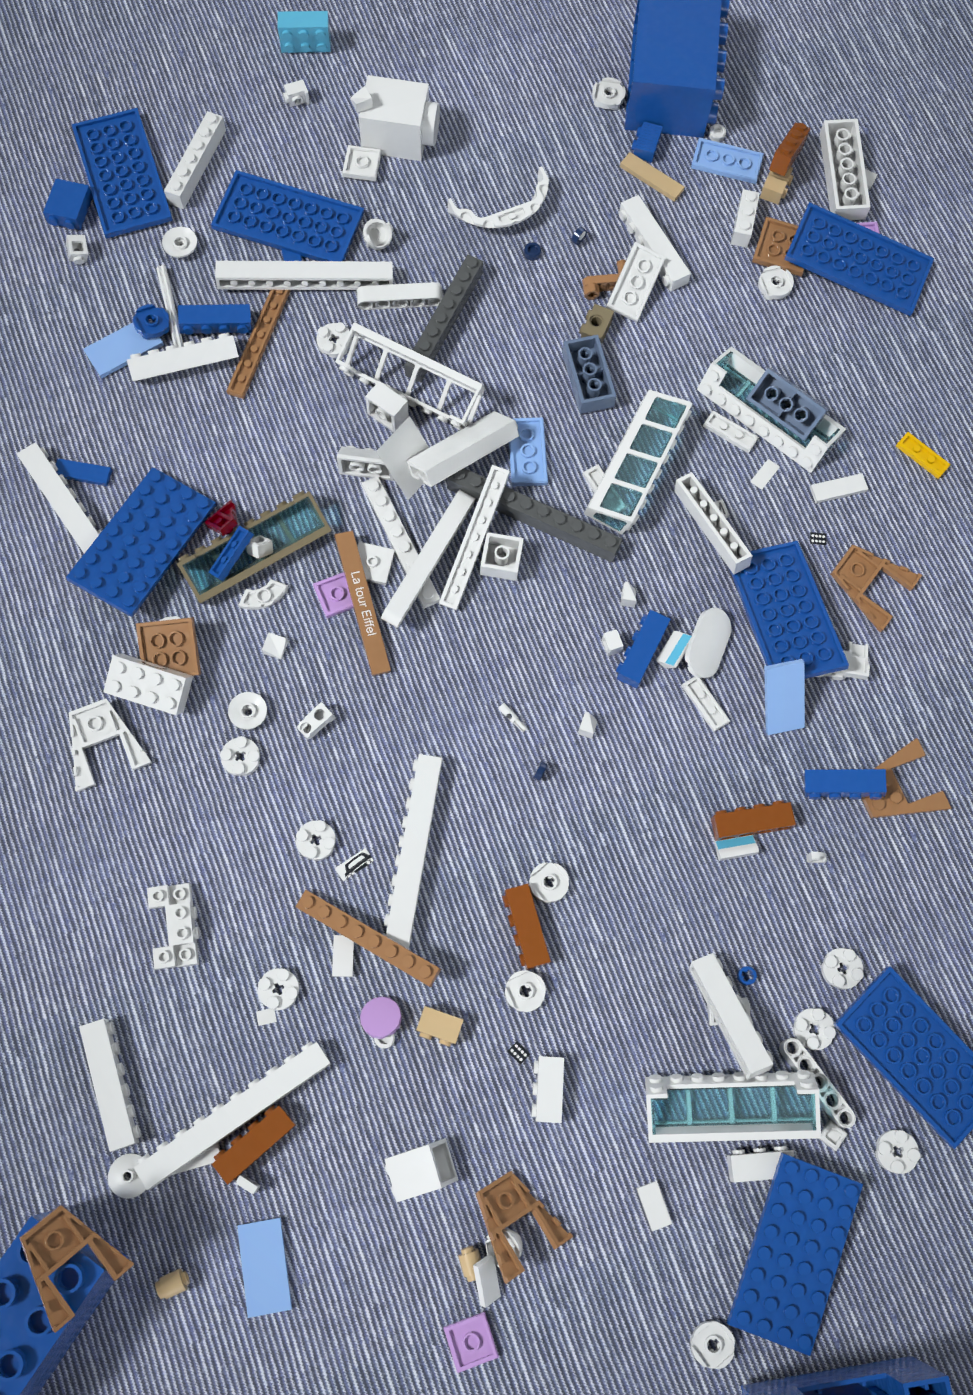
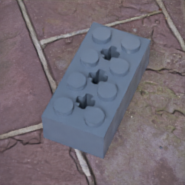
M593 335L564 341L562 355L579 413L584 414L614 407L617 396L599 336Z
M772 368L766 369L746 398L804 441L808 440L830 410ZM771 390H776V397L771 398ZM790 400L791 407L786 408L784 402ZM799 411H805L806 417L800 418Z

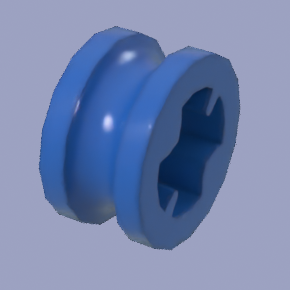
M746 966L737 972V980L742 985H751L756 981L757 974L752 967ZM749 971L751 973L749 976H752V978L746 981L743 980L744 976H742V973Z

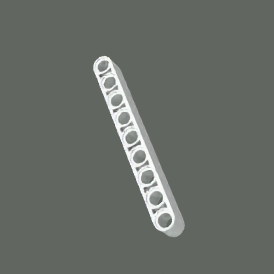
M461 490L457 492L381 616L382 620L397 628L400 626L471 510L476 498Z

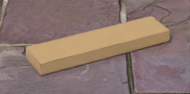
M631 152L620 163V168L674 202L684 191L685 187Z

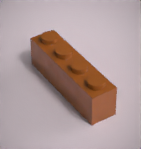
M794 123L776 150L769 168L770 171L782 176L786 175L803 149L811 128L803 123Z
M783 800L775 801L769 806L757 804L752 809L739 807L735 808L734 812L728 813L727 810L715 812V815L711 818L715 841L792 829L796 825L791 802L784 803Z
M529 884L506 889L502 900L504 907H508L510 915L507 917L510 927H514L516 932L513 935L516 947L520 946L522 954H519L521 966H525L526 970L550 964L551 960Z
M274 1105L264 1113L266 1117L261 1122L258 1120L254 1121L248 1127L249 1132L246 1135H238L230 1142L232 1144L230 1149L227 1151L222 1149L213 1157L216 1161L211 1165L227 1185L296 1126L281 1105L277 1108Z

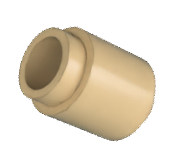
M468 1246L461 1249V1254L458 1255L464 1277L467 1278L468 1282L476 1280L473 1265L481 1260L478 1248L474 1249L473 1246Z
M179 1268L160 1277L159 1281L155 1282L159 1298L169 1299L188 1289L187 1285L190 1284L189 1276L186 1271L183 1272Z

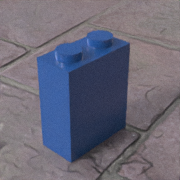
M56 178L43 211L47 223L53 226L58 225L68 229L81 230L93 198L89 185Z

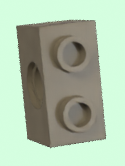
M594 304L593 309H589L587 312L586 324L582 323L579 331L581 338L598 335L602 345L612 323L614 311Z

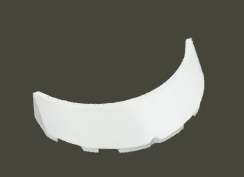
M539 167L538 184L536 185V192L532 200L490 216L480 218L475 216L469 209H458L451 198L448 199V213L461 221L485 228H503L518 224L528 219L540 208L547 195L549 178L543 167Z

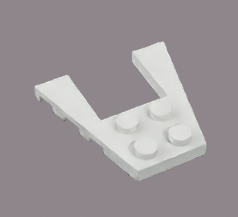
M107 699L69 712L76 792L96 785L83 749L120 736L132 770L152 764V761Z

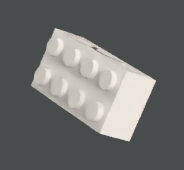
M121 653L112 656L103 692L178 715L184 712L193 676Z

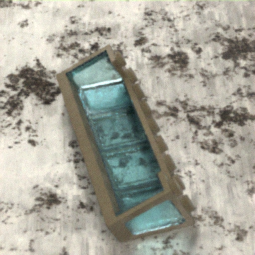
M303 490L292 497L293 501L287 503L285 500L276 505L277 509L271 512L269 509L260 514V519L255 521L252 518L243 523L245 525L243 528L254 534L252 538L261 535L272 540L273 553L258 559L249 555L245 547L239 560L236 561L224 581L216 578L209 571L237 530V527L228 534L229 536L223 539L219 536L212 540V545L206 548L203 545L195 549L196 554L189 556L187 553L178 558L179 563L176 565L199 604L332 531L310 491L305 493Z

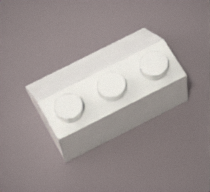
M341 446L337 454L340 474L366 478L378 476L382 480L394 481V478L376 450L372 448L360 449L354 446Z

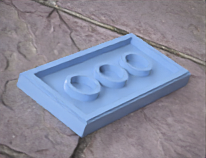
M699 138L691 168L756 184L764 153Z
M131 323L85 347L83 350L102 379L128 365L127 359H131L130 355L141 353V356L148 354V351L158 349L164 346L160 337L144 339L135 330L134 324Z
M543 417L513 418L518 425L519 437L509 442L512 487L548 485Z
M798 659L764 666L767 735L805 728L804 661Z
M281 1217L238 1225L248 1318L292 1310Z

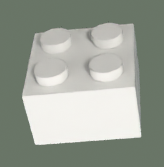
M378 381L365 396L367 414L393 433L409 417L406 397L394 392L388 384Z
M487 532L480 575L517 581L524 538Z

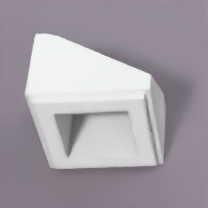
M366 86L362 87L350 98L357 113L373 108L372 97Z
M261 535L251 538L250 543L246 546L247 553L258 559L273 553L272 540Z
M625 582L622 588L620 604L621 606L635 607L636 589L629 582Z
M612 630L604 633L602 643L607 655L611 656L622 652L623 643L618 631Z
M268 633L262 648L263 654L282 659L288 644L287 639Z
M589 712L584 714L578 733L592 739L597 720Z

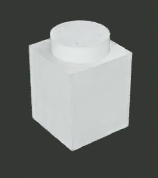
M368 75L365 86L372 97L373 108L359 113L361 147L381 149V155L421 161L424 145L435 146L440 119V103L429 101V84Z

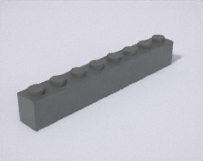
M467 254L413 351L431 360L435 359L483 274L482 260ZM406 361L404 364L405 376L411 378L415 365ZM420 368L416 381L421 383L427 370Z

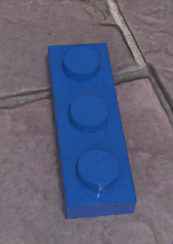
M239 525L209 573L224 581L254 534Z

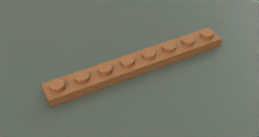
M308 890L304 891L295 906L429 987H432L441 971L437 966Z

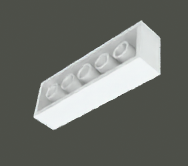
M858 119L824 120L820 131V141L830 212L848 220H865L871 207Z

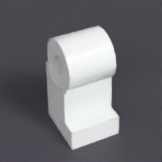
M321 702L299 723L297 729L309 740L325 725L336 719V717Z

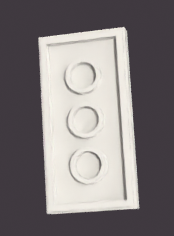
M634 242L606 308L638 322L666 257Z

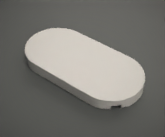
M710 608L700 614L685 653V662L689 666L687 668L696 678H708L716 673L731 634L730 619L719 608Z

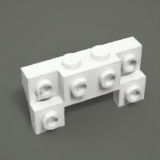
M849 642L847 651H844L849 663L848 669L815 677L828 676L834 680H843L846 677L866 680L869 677L870 670L868 644L858 645Z
M185 883L147 888L149 909L165 907L169 946L153 949L154 969L199 965L197 939L200 938L198 926L195 927V919L198 918L196 906L193 907L191 884Z

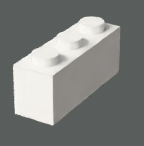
M743 189L738 204L731 245L748 247L752 235L759 192Z
M539 1056L538 1061H534V1073L537 1074V1082H533L532 1094L536 1095V1104H532L531 1116L535 1117L536 1122L562 1123L564 1058Z
M776 1146L774 1151L767 1152L766 1148H754L753 1153H745V1149L732 1150L733 1154L727 1155L730 1182L773 1179L781 1152L794 1157V1150H787L786 1146Z

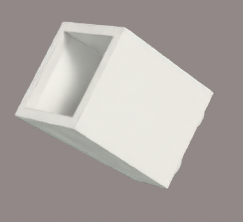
M446 1138L385 1159V1169L390 1177L392 1193L397 1202L443 1188L458 1181Z

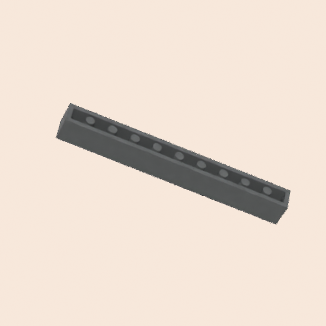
M463 468L447 478V489L455 493L461 490L476 498L475 502H478L487 478ZM504 487L496 511L613 563L620 549L622 538L508 487Z

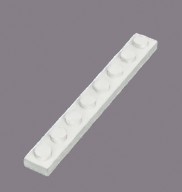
M492 465L439 601L440 605L457 611L510 475L509 470Z
M376 476L362 482V488L407 574L418 554L379 477ZM430 577L418 595L423 609L440 601V597Z

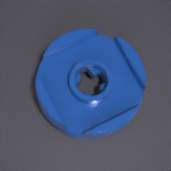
M153 304L143 305L136 310V314L133 316L134 328L144 339L157 338L169 332V315L162 307L160 309ZM149 319H152L155 322L149 323Z

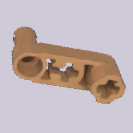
M626 260L617 261L618 274L585 277L582 280L584 297L588 300H593L599 297V292L613 291Z

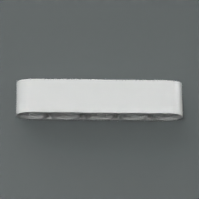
M437 282L361 286L357 289V306L362 310L438 306L443 298L442 285Z
M795 1038L783 1040L780 1043L779 1051L794 1072L802 1070L800 1062L805 1060L808 1064L807 1071L813 1072L814 1077L820 1079V1106L830 1120L840 1128L852 1127L856 1121L854 1112L802 1043ZM789 1042L795 1047L793 1054L787 1051V1044ZM828 1095H832L834 1098L832 1106L827 1104L826 1099ZM842 1112L847 1115V1122L845 1124L840 1121V1114Z

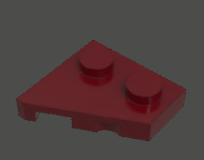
M232 500L228 501L204 523L209 529L222 536L231 533L238 524L236 505Z

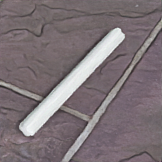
M165 265L157 266L156 269L163 300L169 315V326L173 344L177 348L183 347L182 334H180L179 322Z

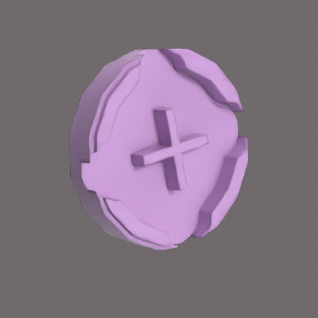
M378 997L366 1003L362 1009L360 1020L363 1029L372 1038L383 1039L393 1035L398 1030L402 1016L400 1008L395 1001L386 997Z

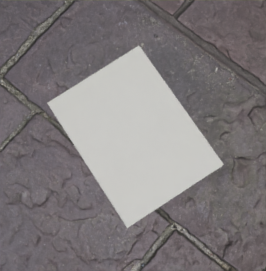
M410 416L376 451L408 500L424 483L422 479L419 481L411 476L407 460L429 448Z

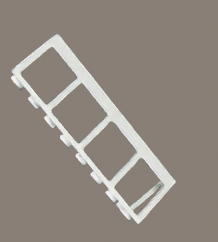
M355 322L353 323L335 361L344 374L352 378L355 375L359 377L360 382L369 385V383L376 385L380 379L388 353H392L415 365L406 393L404 394L392 388L397 394H402L406 397L409 406L415 408L417 405L422 408V412L430 416L433 413L438 416V420L444 423L450 421L453 427L459 430L472 424L485 390L483 384ZM353 335H354V338H353V341H352V344H351V347H350V350H349V353H348L346 362L344 363V362H342L341 360H342V358H343V356H344V354H345V352H346V350H347V347H348V345H349V343H350V341H351V339H352V337H353ZM359 339H363L383 349L374 379L350 366ZM420 368L447 380L437 409L410 397ZM452 383L474 393L462 419L441 412Z

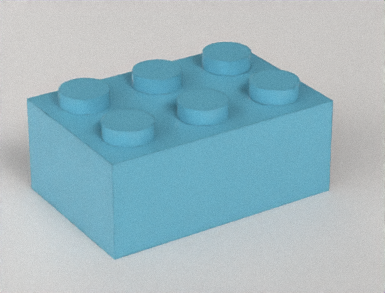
M328 11L278 12V34L282 53L331 52Z

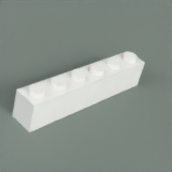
M207 111L164 190L168 204L181 209L185 208L226 132L223 116Z
M637 195L621 202L619 217L625 222L629 233L633 234L636 242L666 257L659 272L664 286H667L671 292L688 284L691 275L690 271L640 196Z
M224 333L218 335L219 338L214 340L211 337L201 339V343L194 344V341L183 343L184 346L179 348L176 345L165 347L166 351L162 352L154 349L148 351L149 355L141 356V353L130 355L131 359H127L132 381L237 358L239 355L234 336Z
M691 472L677 479L675 493L732 573L736 574L749 567L752 554L694 474Z
M714 953L692 961L689 970L747 1080L770 1071L773 1066V1057L764 1048L762 1036L758 1031H755L750 1014L744 1011L740 996L735 994L732 988L731 979L725 976L720 959H716Z
M101 1019L80 1026V1033L109 1151L113 1152L139 1143L138 1138L141 1137L139 1126L134 1123L135 1109L133 1104L129 1103L130 1089L128 1084L124 1083L123 1075H125V1069L122 1062L119 1063L118 1055L120 1054L118 1043H114L113 1034H115L113 1023L109 1022L108 1019Z

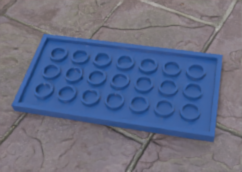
M138 108L71 124L106 239L173 221Z
M236 170L214 216L211 228L276 249H284L316 261H344L365 212L364 208Z
M809 202L784 260L911 316L934 258Z
M152 467L69 572L66 580L128 616L133 617L216 507V502Z
M798 540L750 551L752 559L749 567L736 574H733L730 570L766 666L802 659L804 661L805 679L848 669L849 663Z
M887 966L833 1025L951 1148L955 1149L973 1129V1051L891 966Z
M781 1152L727 1320L728 1325L811 1356L863 1187L862 1183Z

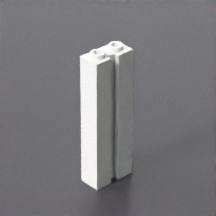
M493 411L407 460L411 476L419 481L422 479L424 484L432 487L519 437L518 425L514 419Z

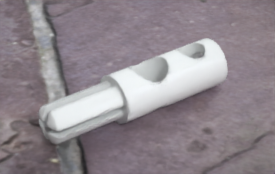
M505 703L498 708L521 732L527 729L518 716Z

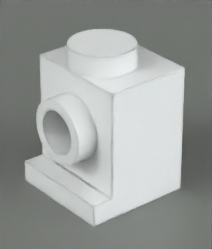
M303 79L284 85L285 93H283L285 103H289L290 107L303 103L310 104L308 90Z
M67 235L66 247L69 261H74L75 264H83L88 258L85 235Z

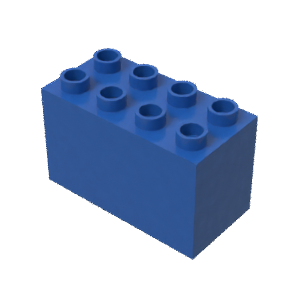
M730 0L637 1L624 130L637 131L638 127H642L643 121L663 126L662 134L704 138L707 124H715L717 119L718 103L713 102V100H722L725 78H720L717 72H724L727 51L718 47L726 43L728 23L720 22V18H727Z
M52 1211L31 1216L0 1259V1395H38L114 1283L106 1269L88 1244H86L48 1276L75 1314L56 1333L53 1332L19 1239ZM121 1252L127 1259H130V1257Z

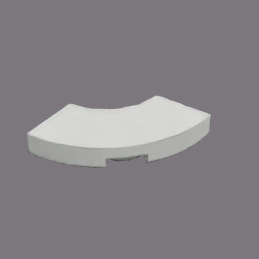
M271 579L266 586L260 589H246L238 606L248 610L267 608L277 603L286 594L289 587Z

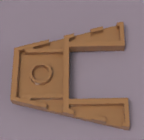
M852 545L830 575L876 629L882 632L893 616L863 595L878 572L882 570L911 591L922 577V574H915L908 571L909 569L906 567H899L890 563V560L878 558L873 553Z
M918 738L874 768L886 769L887 793L885 797L879 800L862 797V801L871 819L951 809L943 791L908 804L892 771L893 768L920 759L926 755Z
M509 1171L475 1194L505 1284L520 1275L525 1269L503 1234V1229L531 1211L554 1250L573 1237L571 1233H567L562 1228L561 1222L555 1216L552 1217L544 1209L545 1206L529 1193L530 1190L512 1171Z
M61 1205L19 1238L51 1328L55 1333L70 1321L75 1314L49 1279V1275L86 1244H88L113 1281H116L134 1265L131 1260L127 1259L121 1252L107 1243L101 1236L93 1232Z

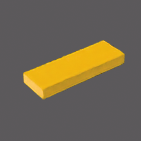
M909 432L896 445L898 449L937 479L951 465Z

